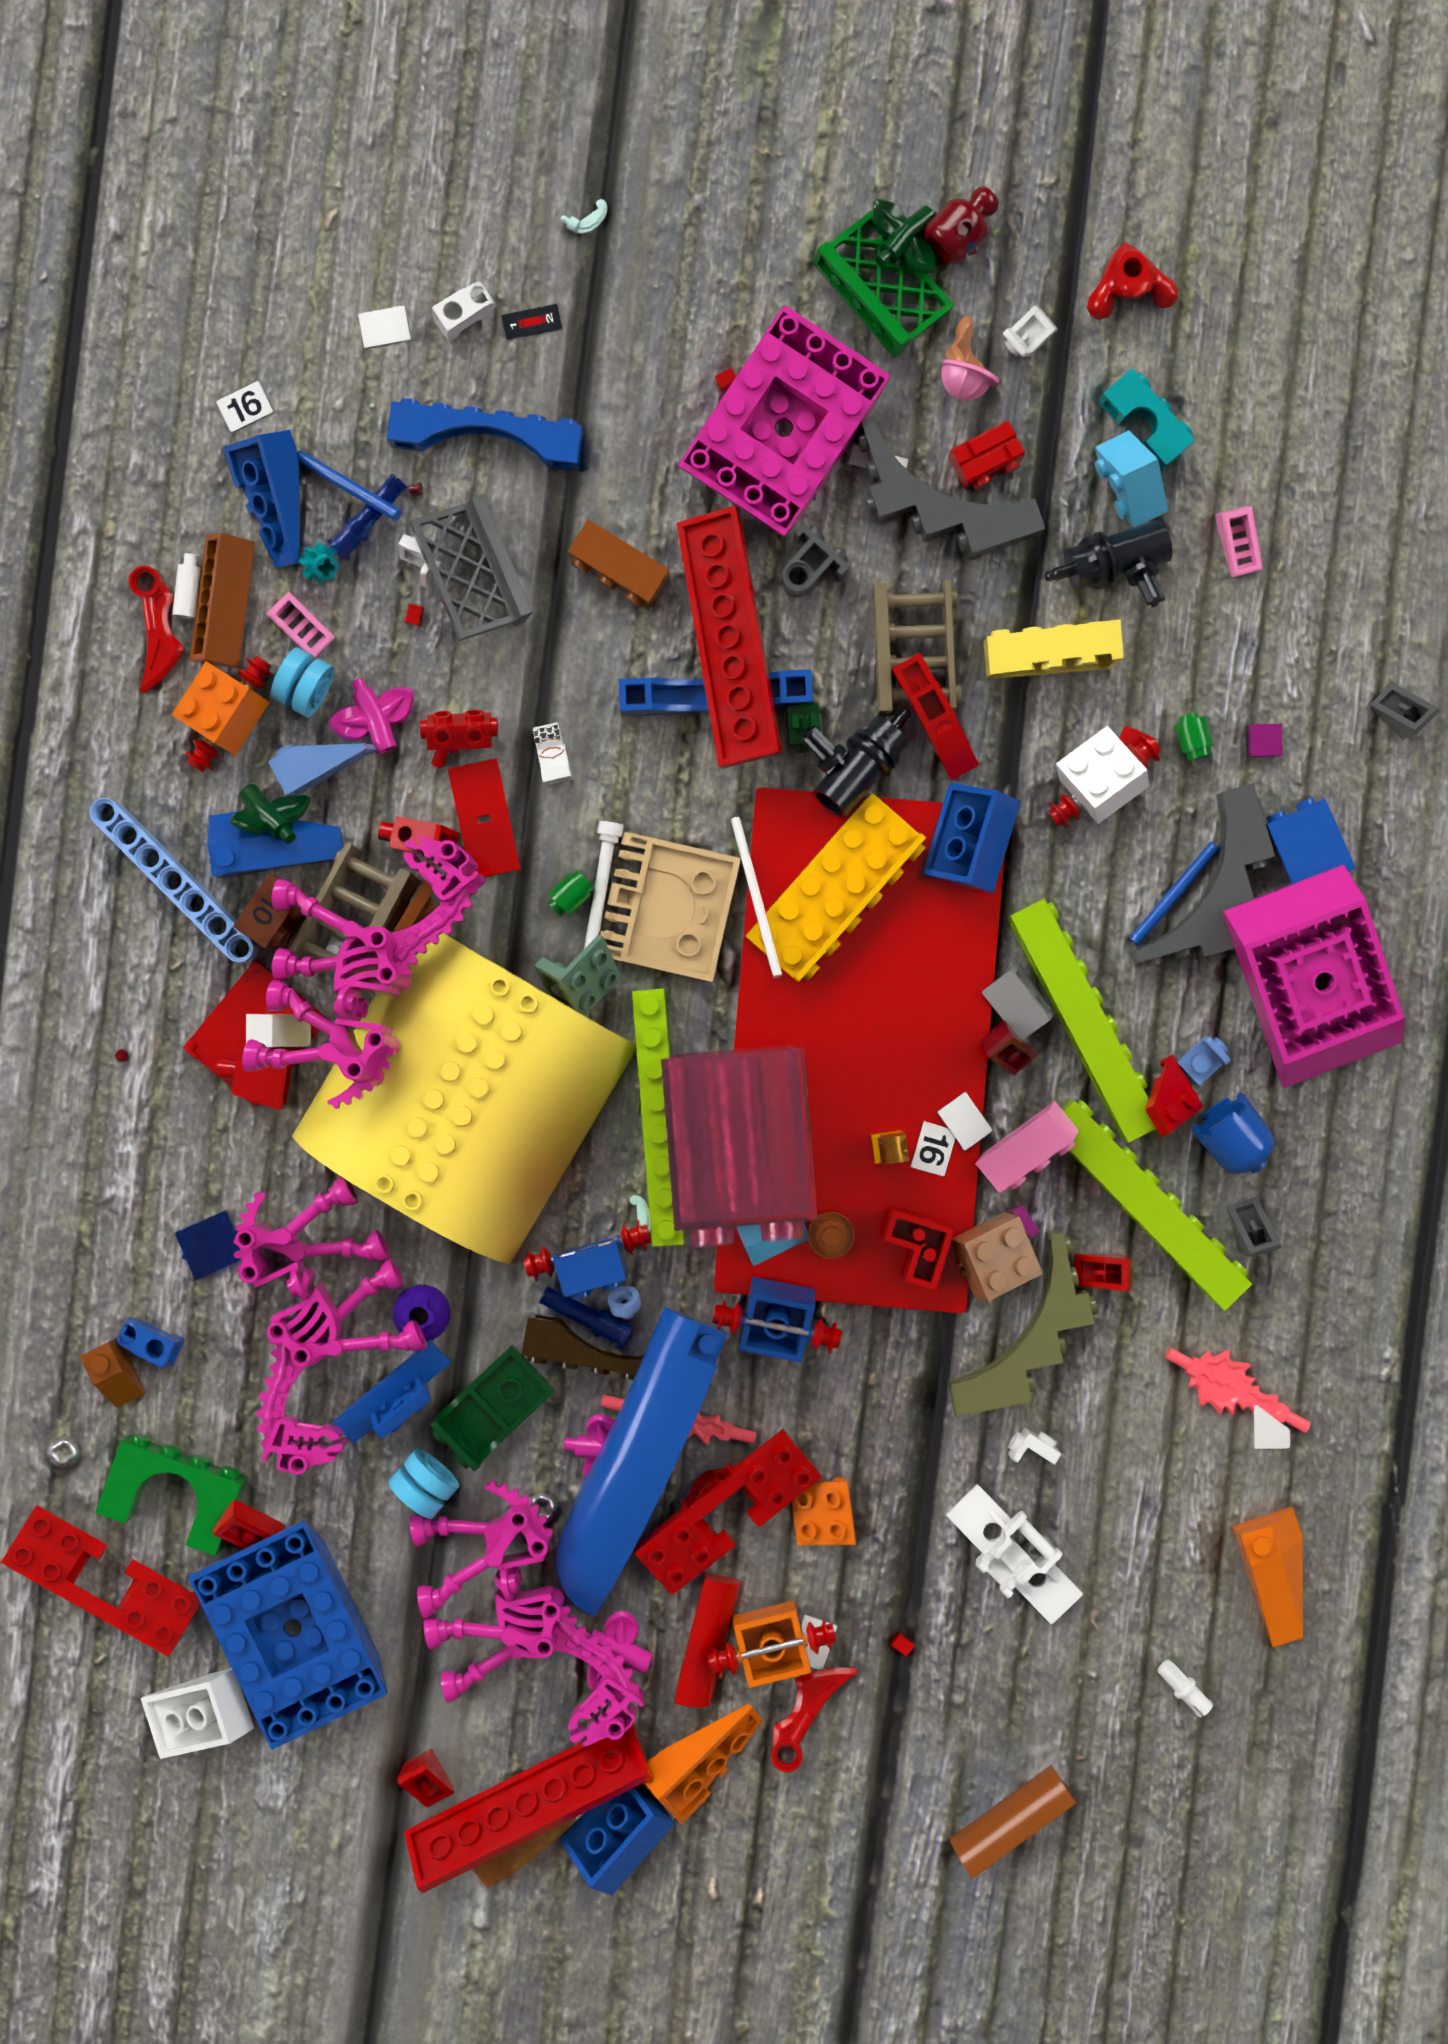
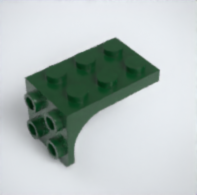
M512 1344L438 1413L431 1423L434 1429L432 1434L442 1445L448 1444L456 1452L454 1457L465 1469L470 1467L473 1471H476L490 1453L556 1390Z

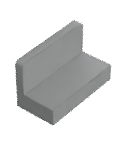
M1017 963L1007 969L1000 978L982 992L1001 1018L1009 1024L1022 1040L1050 1021L1056 1013Z

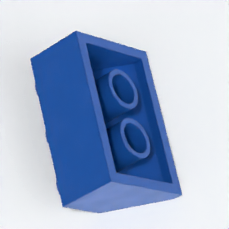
M949 783L922 874L969 889L993 893L1021 801L997 790Z
M640 1784L585 1812L560 1842L589 1887L613 1895L674 1826L675 1822L661 1802Z

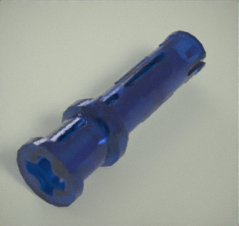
M390 474L389 478L375 494L392 504L406 490L407 486L399 478L396 479L394 474ZM365 504L354 518L350 517L344 521L345 526L334 539H328L327 545L336 550L337 554L348 562L351 559L350 554L361 541L366 542L370 535L368 531L383 514Z
M548 1285L538 1303L592 1329L591 1333L594 1334L593 1336L597 1338L603 1336L617 1343L618 1348L621 1350L634 1327V1324L631 1322L626 1324L610 1316V1312L607 1310H602L600 1313L568 1296L564 1297L562 1293L550 1288Z

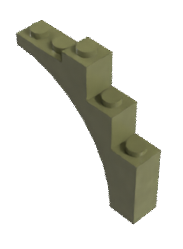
M1059 1229L1046 1232L1049 1256L1046 1283L1039 1306L1027 1328L1014 1344L993 1362L970 1374L947 1380L953 1411L957 1417L1032 1402L1030 1393L1035 1392V1385L1032 1374H1026V1370L1063 1363L1062 1354L1067 1352L1064 1337L1062 1334L1058 1335L1057 1331L1095 1324L1093 1315L1098 1314L1094 1296H1089V1293L1084 1289L1075 1290L1074 1287L1079 1286L1076 1268H1070L1068 1255L1073 1254L1069 1236L1064 1237V1233Z

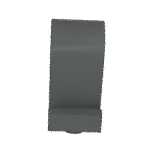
M802 523L794 532L793 540L797 544L801 540H804L806 543L785 566L782 586L785 592L792 597L805 596L831 567L837 570L835 578L841 581L849 572L850 565L847 563L849 559L837 547H834L832 550L824 543L825 537L814 526L808 528ZM793 572H801L806 576L807 580L802 585H795L790 581L789 576Z

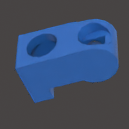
M128 1317L116 1342L130 1350L131 1353L163 1369L174 1365L186 1339L175 1334L166 1333L141 1319Z

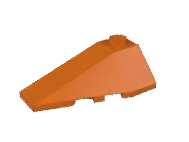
M1291 1506L1232 1526L1271 1646L1274 1648L1303 1638V1536L1293 1507Z
M748 1703L661 1750L655 1757L650 1758L647 1762L653 1778L644 1782V1784L682 1825L706 1801L711 1794L707 1788L717 1775L718 1777L724 1776L728 1770L726 1767L728 1759L732 1754L742 1751L763 1720Z

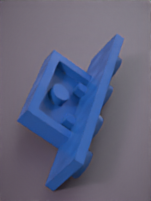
M429 1340L427 1342V1349L416 1351L334 1419L333 1424L344 1432L343 1434L353 1443H356L372 1428L383 1439L389 1433L397 1431L403 1422L414 1412L421 1411L431 1399L427 1383L451 1363V1360Z

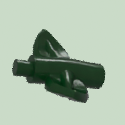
M885 199L875 200L873 202L875 228L880 235L887 238L880 246V253L875 257L877 265L884 267L888 263H896L901 258L903 264L914 271L934 273L937 266L935 252L929 243L927 244L925 239L920 236L924 234L925 227L936 216V213L930 207L922 206L914 214L906 218L902 210L893 202Z
M249 784L239 794L240 801L247 809L233 814L230 817V825L254 835H260L266 830L276 840H283L286 844H290L296 838V835L292 832V824L304 815L309 807L311 797L306 795L279 797L270 803L257 785Z

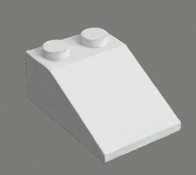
M232 1668L210 1673L141 1698L160 1759L230 1744L254 1729L241 1686Z

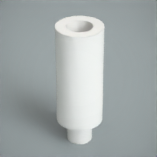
M185 553L183 564H178L172 612L174 617L195 619L201 568L196 566L197 555Z

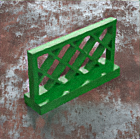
M871 210L830 243L826 241L817 249L812 263L895 359L905 350L907 345L953 309L954 304L927 273L908 268L906 265H903L901 258L898 264L888 263L884 267L878 266L874 261L859 260L860 246L877 248L878 255L880 253V246L884 242L883 239H887L879 233L878 241L861 238V229L868 223L875 228L873 210ZM842 244L854 245L855 259L843 258L836 248ZM859 267L876 269L875 283L863 282L858 276ZM881 270L898 272L897 286L880 284ZM903 273L914 274L919 279V288L903 287ZM880 291L897 293L896 307L884 306L879 300ZM902 294L918 296V310L901 308ZM924 297L935 298L942 308L937 312L923 311ZM900 315L917 317V328L908 334L900 324Z

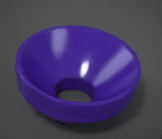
M418 1284L407 1288L398 1296L393 1307V1321L399 1333L403 1332V1327L411 1321L410 1312L414 1307H423L428 1313L427 1322L419 1325L426 1342L434 1340L445 1331L451 1318V1309L446 1296L439 1289L426 1284Z

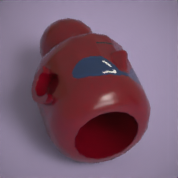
M982 186L972 193L970 201L956 198L948 202L927 224L924 231L925 241L932 246L935 255L947 264L956 265L967 256L976 254V247L988 235V227L984 218L992 216L998 210V198L989 188Z

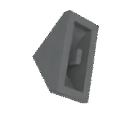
M1391 683L1370 704L1371 709L1402 740L1418 734L1440 712L1438 707L1394 683Z
M1257 1197L1227 1206V1212L1240 1253L1254 1257L1281 1248V1243Z

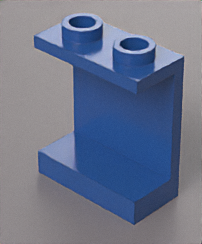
M1311 797L1295 804L1297 808L1295 812L1286 815L1285 811L1282 810L1266 817L1268 821L1266 824L1267 830L1290 880V883L1285 884V887L1340 865H1344L1348 872L1356 869L1326 798L1315 802L1314 798Z

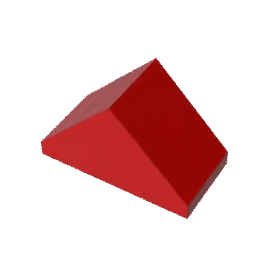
M1074 1254V1267L1077 1271L1079 1286L1130 1291L1131 1259L1123 1254Z
M432 1748L404 1763L397 1778L398 1784L426 1808L455 1793Z

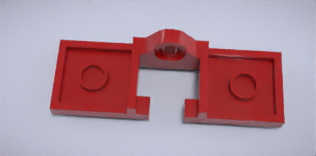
M782 1429L735 1467L729 1463L722 1469L708 1470L701 1474L694 1482L689 1495L680 1501L682 1508L640 1540L633 1549V1552L667 1591L674 1595L736 1546L734 1539L725 1529L717 1534L703 1518L705 1515L741 1488L755 1504L747 1513L759 1528L823 1477L786 1431Z
M36 1505L0 1563L170 1657L201 1605L197 1595L132 1559L124 1574L134 1580L119 1605L115 1607L96 1597L75 1583L90 1558L94 1556L97 1559H101L109 1545Z

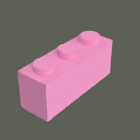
M1054 1101L983 1152L975 1164L999 1193L1008 1187L1014 1190L1027 1179L1025 1175L1030 1171L1034 1170L1035 1173L1043 1170L1051 1162L1049 1158L1054 1154L1058 1153L1062 1156L1072 1149L1075 1145L1073 1140L1079 1130Z

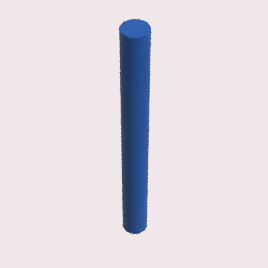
M300 450L297 452L299 464L392 520L397 521L401 517V509L304 451Z
M1213 842L1208 843L1128 938L1133 944L1139 946L1218 853L1220 848Z

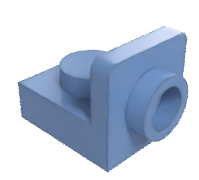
M1202 1037L1177 1060V1063L1186 1075L1197 1086H1200L1220 1066L1227 1065L1231 1059L1226 1055L1229 1050L1217 1037L1214 1039Z

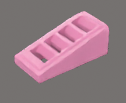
M1252 506L1240 507L1215 514L1230 576L1237 577L1263 570ZM1241 519L1242 524L1231 527L1230 521ZM1244 531L1245 537L1233 540L1232 534ZM1244 544L1248 545L1247 550L1235 553L1234 547ZM1251 556L1252 562L1241 565L1237 564V559Z
M289 591L266 613L302 650L312 654L314 658L335 638ZM292 604L295 609L282 621L278 616ZM301 613L305 618L292 630L288 625ZM311 622L314 627L301 639L297 634ZM320 631L324 636L310 648L307 643Z

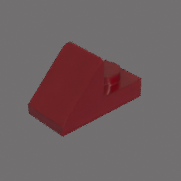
M1005 1020L999 1023L981 1040L986 1055L1014 1076L1037 1056L1033 1048L1019 1038Z

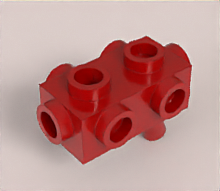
M479 709L468 710L461 714H452L450 711L442 710L436 711L432 715H427V720H420L421 739H427L428 750H435L431 764L435 767L443 768L448 752L457 753L460 749L492 748L493 737H498L497 717H491V712L484 713Z

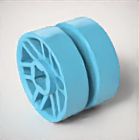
M296 647L290 651L278 669L271 687L270 697L286 707L292 704L293 711L309 718L318 710L328 693L334 678L335 667L319 658L314 660L312 654Z
M415 1449L405 1460V1468L400 1467L389 1479L388 1483L397 1497L409 1508L423 1517L432 1519L443 1507V1500H448L459 1488V1483L455 1476L436 1458L423 1450Z

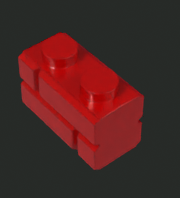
M1007 420L951 449L948 457L955 472H957L963 488L967 490L974 486L975 490H979L993 481L991 477L1001 471L1005 476L1020 468L1019 462L1023 460L1025 451L1018 438H1016L1010 422Z

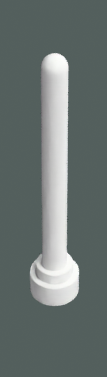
M599 820L597 833L600 834L599 840L602 841L584 949L600 933L614 844L618 843L619 837H622L623 824Z

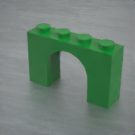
M135 1433L133 1436L129 1435L121 1440L95 1513L125 1524L134 1517L145 1484L151 1476L159 1473L177 1474L191 1484L198 1501L196 1517L185 1546L216 1556L223 1549L226 1540L213 1535V1529L233 1500L240 1501L248 1477L241 1475V1471L235 1467L223 1466L221 1468L211 1464V1460L207 1457L200 1455L190 1457L182 1454L181 1449L169 1444L160 1446L151 1443L152 1439L142 1434Z

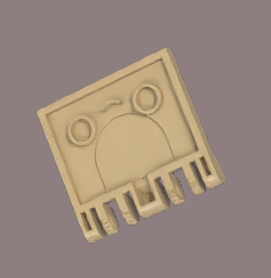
M624 832L621 845L645 850L644 854L619 850L618 857L627 861L642 862L640 874L621 868L615 869L614 872L616 877L637 881L638 883L636 888L612 883L607 905L631 910L630 916L605 911L604 918L608 921L628 924L625 936L608 930L601 931L600 936L604 939L623 943V948L607 945L613 959L713 982L741 858Z

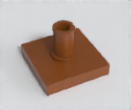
M425 880L395 927V931L412 926L416 920L426 918L438 907L431 902L432 898L430 897L434 891L432 886Z

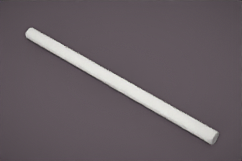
M734 817L731 819L770 968L773 978H779L782 976V971L740 817Z

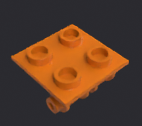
M839 1476L832 1478V1481L816 1482L792 1501L797 1546L856 1545L849 1483L845 1481V1477Z

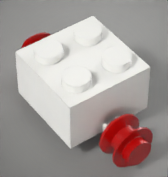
M1106 726L1056 763L1059 780L1073 796L1061 793L1060 803L1057 805L1052 802L1048 803L1050 810L1047 814L1051 821L1057 827L1062 825L1067 829L1069 828L1068 820L1073 817L1080 820V807L1083 806L1099 824L1149 787L1147 762L1151 759L1156 762L1160 761L1158 754L1161 752V749L1152 737L1146 738L1140 735L1139 745L1128 744L1126 747L1114 732Z

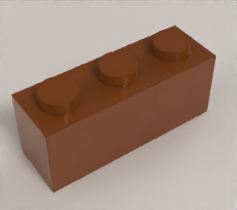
M587 519L567 551L569 558L572 559L571 565L585 574L588 571L593 572L599 576V583L612 591L617 587L626 593L625 599L640 608L642 604L649 608L652 606L670 577L669 569Z

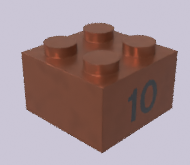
M269 873L233 927L263 948L277 950L281 947L286 948L289 945L291 938L295 934L292 931L298 921L303 922L306 916L301 914L299 906H292L291 909L277 911L273 908L272 891L274 884L279 878H284Z

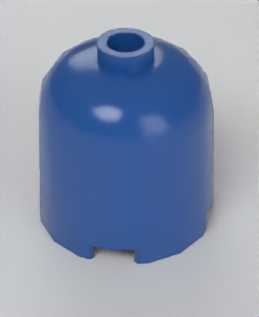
M1238 1093L1236 1096L1238 1099L1233 1101L1225 1097L1202 1114L1205 1120L1200 1126L1195 1123L1192 1126V1132L1216 1162L1227 1172L1232 1174H1243L1250 1171L1251 1173H1256L1267 1165L1266 1159L1274 1148V1137L1245 1094Z

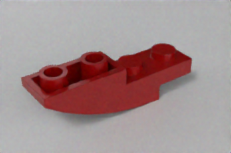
M921 653L893 667L891 670L919 719L920 726L950 781L978 767L979 764L963 729Z

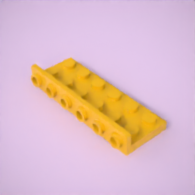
M871 793L766 912L780 967L796 982H799L802 978L808 982L820 968L816 964L823 954L828 958L841 944L837 938L842 932L846 930L850 934L861 922L862 919L858 914L865 906L871 910L883 897L879 892L880 889L887 882L892 886L904 873L900 868L908 858L914 862L926 848L921 844L926 837L922 833L916 832L875 794ZM757 922L746 937L767 955L759 923Z

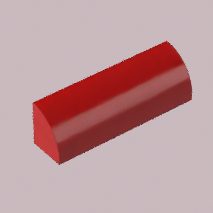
M705 1571L675 1691L674 1704L694 1708H703L711 1705L718 1673H711L708 1654L713 1653L712 1646H715L718 1651L725 1650L742 1580Z

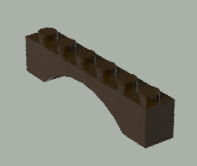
M530 1313L527 1319L521 1355L528 1356V1361L533 1363L546 1364L547 1360L560 1362L559 1366L563 1368L578 1369V1365L591 1367L590 1371L592 1373L609 1375L610 1371L622 1373V1378L634 1380L644 1355H623L600 1349L572 1331L562 1318Z

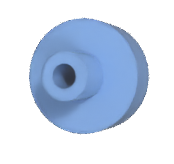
M632 1286L616 1288L608 1296L610 1311L614 1316L623 1317V1319L628 1320L633 1318L641 1307L639 1293Z

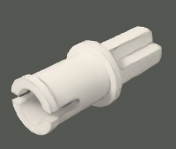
M1165 1660L1158 1667V1673L1175 1690L1174 1695L1177 1699H1183L1197 1717H1202V1714L1205 1716L1209 1713L1213 1703L1195 1686L1196 1682L1193 1678H1187L1170 1660Z

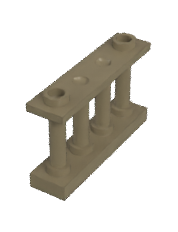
M944 580L941 586L942 593L893 595V592H887V582L874 583L872 599L878 715H890L893 710L892 706H898V703L909 702L903 690H897V687H892L891 675L893 674L891 669L909 659L896 658V655H890V643H895V639L944 637V656L923 658L930 670L945 669L946 688L941 689L953 712L957 708L956 703H961V684L955 683L952 608H957V589H951V580ZM942 606L943 624L895 626L894 623L889 624L888 611H893L894 608Z
M346 842L344 847L337 852L334 858V866L316 899L320 902V906L332 911L339 899L372 915L373 920L369 927L378 926L394 932L421 880L402 868L398 870L397 874L391 876L359 860L363 852ZM353 871L387 887V893L382 903L376 904L344 888ZM313 916L310 918L306 917L299 932L291 938L289 951L293 952L295 956H299L301 960L307 956L314 959L337 956L314 943L323 927L346 939L347 936Z

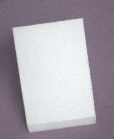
M246 1014V1043L250 1039H254L265 1044L266 1047L311 1046V1025L305 1021H297L293 1014Z

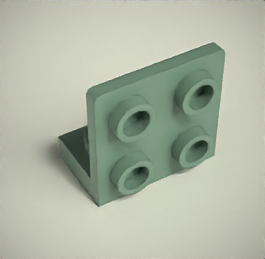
M599 935L567 967L560 962L553 963L543 957L534 965L547 993L584 1016L595 1007L601 998L621 978L605 939Z

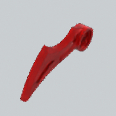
M142 565L136 567L131 572L129 586L134 594L142 598L147 657L140 691L146 693L169 674L179 661L186 647L176 639L169 625V611L174 601L172 593L164 584L163 577L157 570L150 566ZM151 574L154 577L155 584L151 590L142 591L139 588L138 581L142 575Z
M856 1667L824 1668L795 1678L797 1686L796 1704L786 1718L774 1724L771 1760L779 1771L792 1772L801 1765L803 1759L801 1741L826 1701L845 1682L857 1674ZM784 1746L792 1747L796 1752L795 1758L790 1762L781 1761L777 1756L780 1748Z

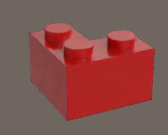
M890 1207L881 1238L885 1242L910 1249L902 1278L905 1282L936 1291L955 1229L951 1225Z

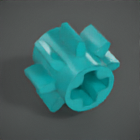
M317 542L316 547H305L302 559L298 560L300 564L306 567L302 575L309 580L314 579L320 585L323 584L324 580H334L337 569L341 567V564L334 559L338 552L331 547L326 548L321 542Z

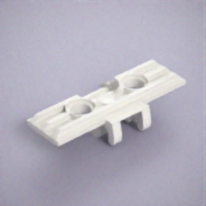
M978 1484L946 1513V1516L982 1552L976 1559V1566L981 1572L985 1573L987 1571L1000 1584V1591L1007 1598L1013 1595L1012 1591L1016 1587L1051 1625L1083 1595L1079 1588L1055 1565L1063 1553L1058 1548L1054 1549L1026 1520L1027 1515L1023 1511L1018 1512L1011 1519ZM997 1523L1000 1525L1001 1533L999 1537L988 1539L984 1536L983 1531L987 1524ZM1018 1529L1043 1557L1040 1556L1037 1560H1033L1011 1535ZM1036 1573L1045 1574V1579L1041 1584L1033 1585L1028 1582Z

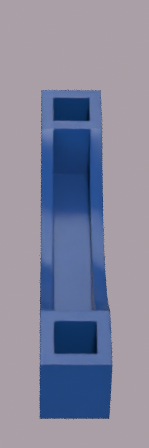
M408 398L401 399V402L391 401L387 441L391 448L423 452L436 443L452 437L468 434H487L506 438L522 445L535 454L549 468L579 471L584 432L582 425H577L575 420L560 418L558 422L546 421L545 417L535 414H529L527 418L514 417L512 412L503 410L490 414L483 413L482 409L472 406H466L464 410L451 409L450 405L440 402L432 403V406L420 405V402Z
M811 669L769 673L775 709H786L787 706L813 703ZM651 677L619 679L620 712L622 717L709 713L703 679Z

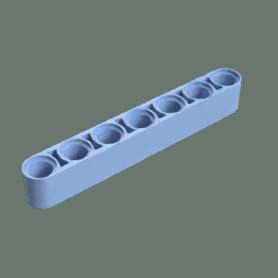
M100 798L93 802L89 812L92 821L230 960L238 963H251L254 959H257L260 953L259 944L233 927L237 920L122 804L108 798ZM112 806L114 816L110 821L105 822L103 811L106 807ZM134 828L137 834L136 840L132 844H127L125 834L129 829ZM156 850L159 854V861L155 866L150 867L147 857L149 853ZM179 873L182 879L181 885L173 890L170 887V878L173 874ZM200 895L204 899V907L199 912H195L192 909V900ZM219 918H223L227 925L225 932L221 935L216 934L214 931V923ZM245 940L249 945V952L241 958L236 952V946L240 941Z

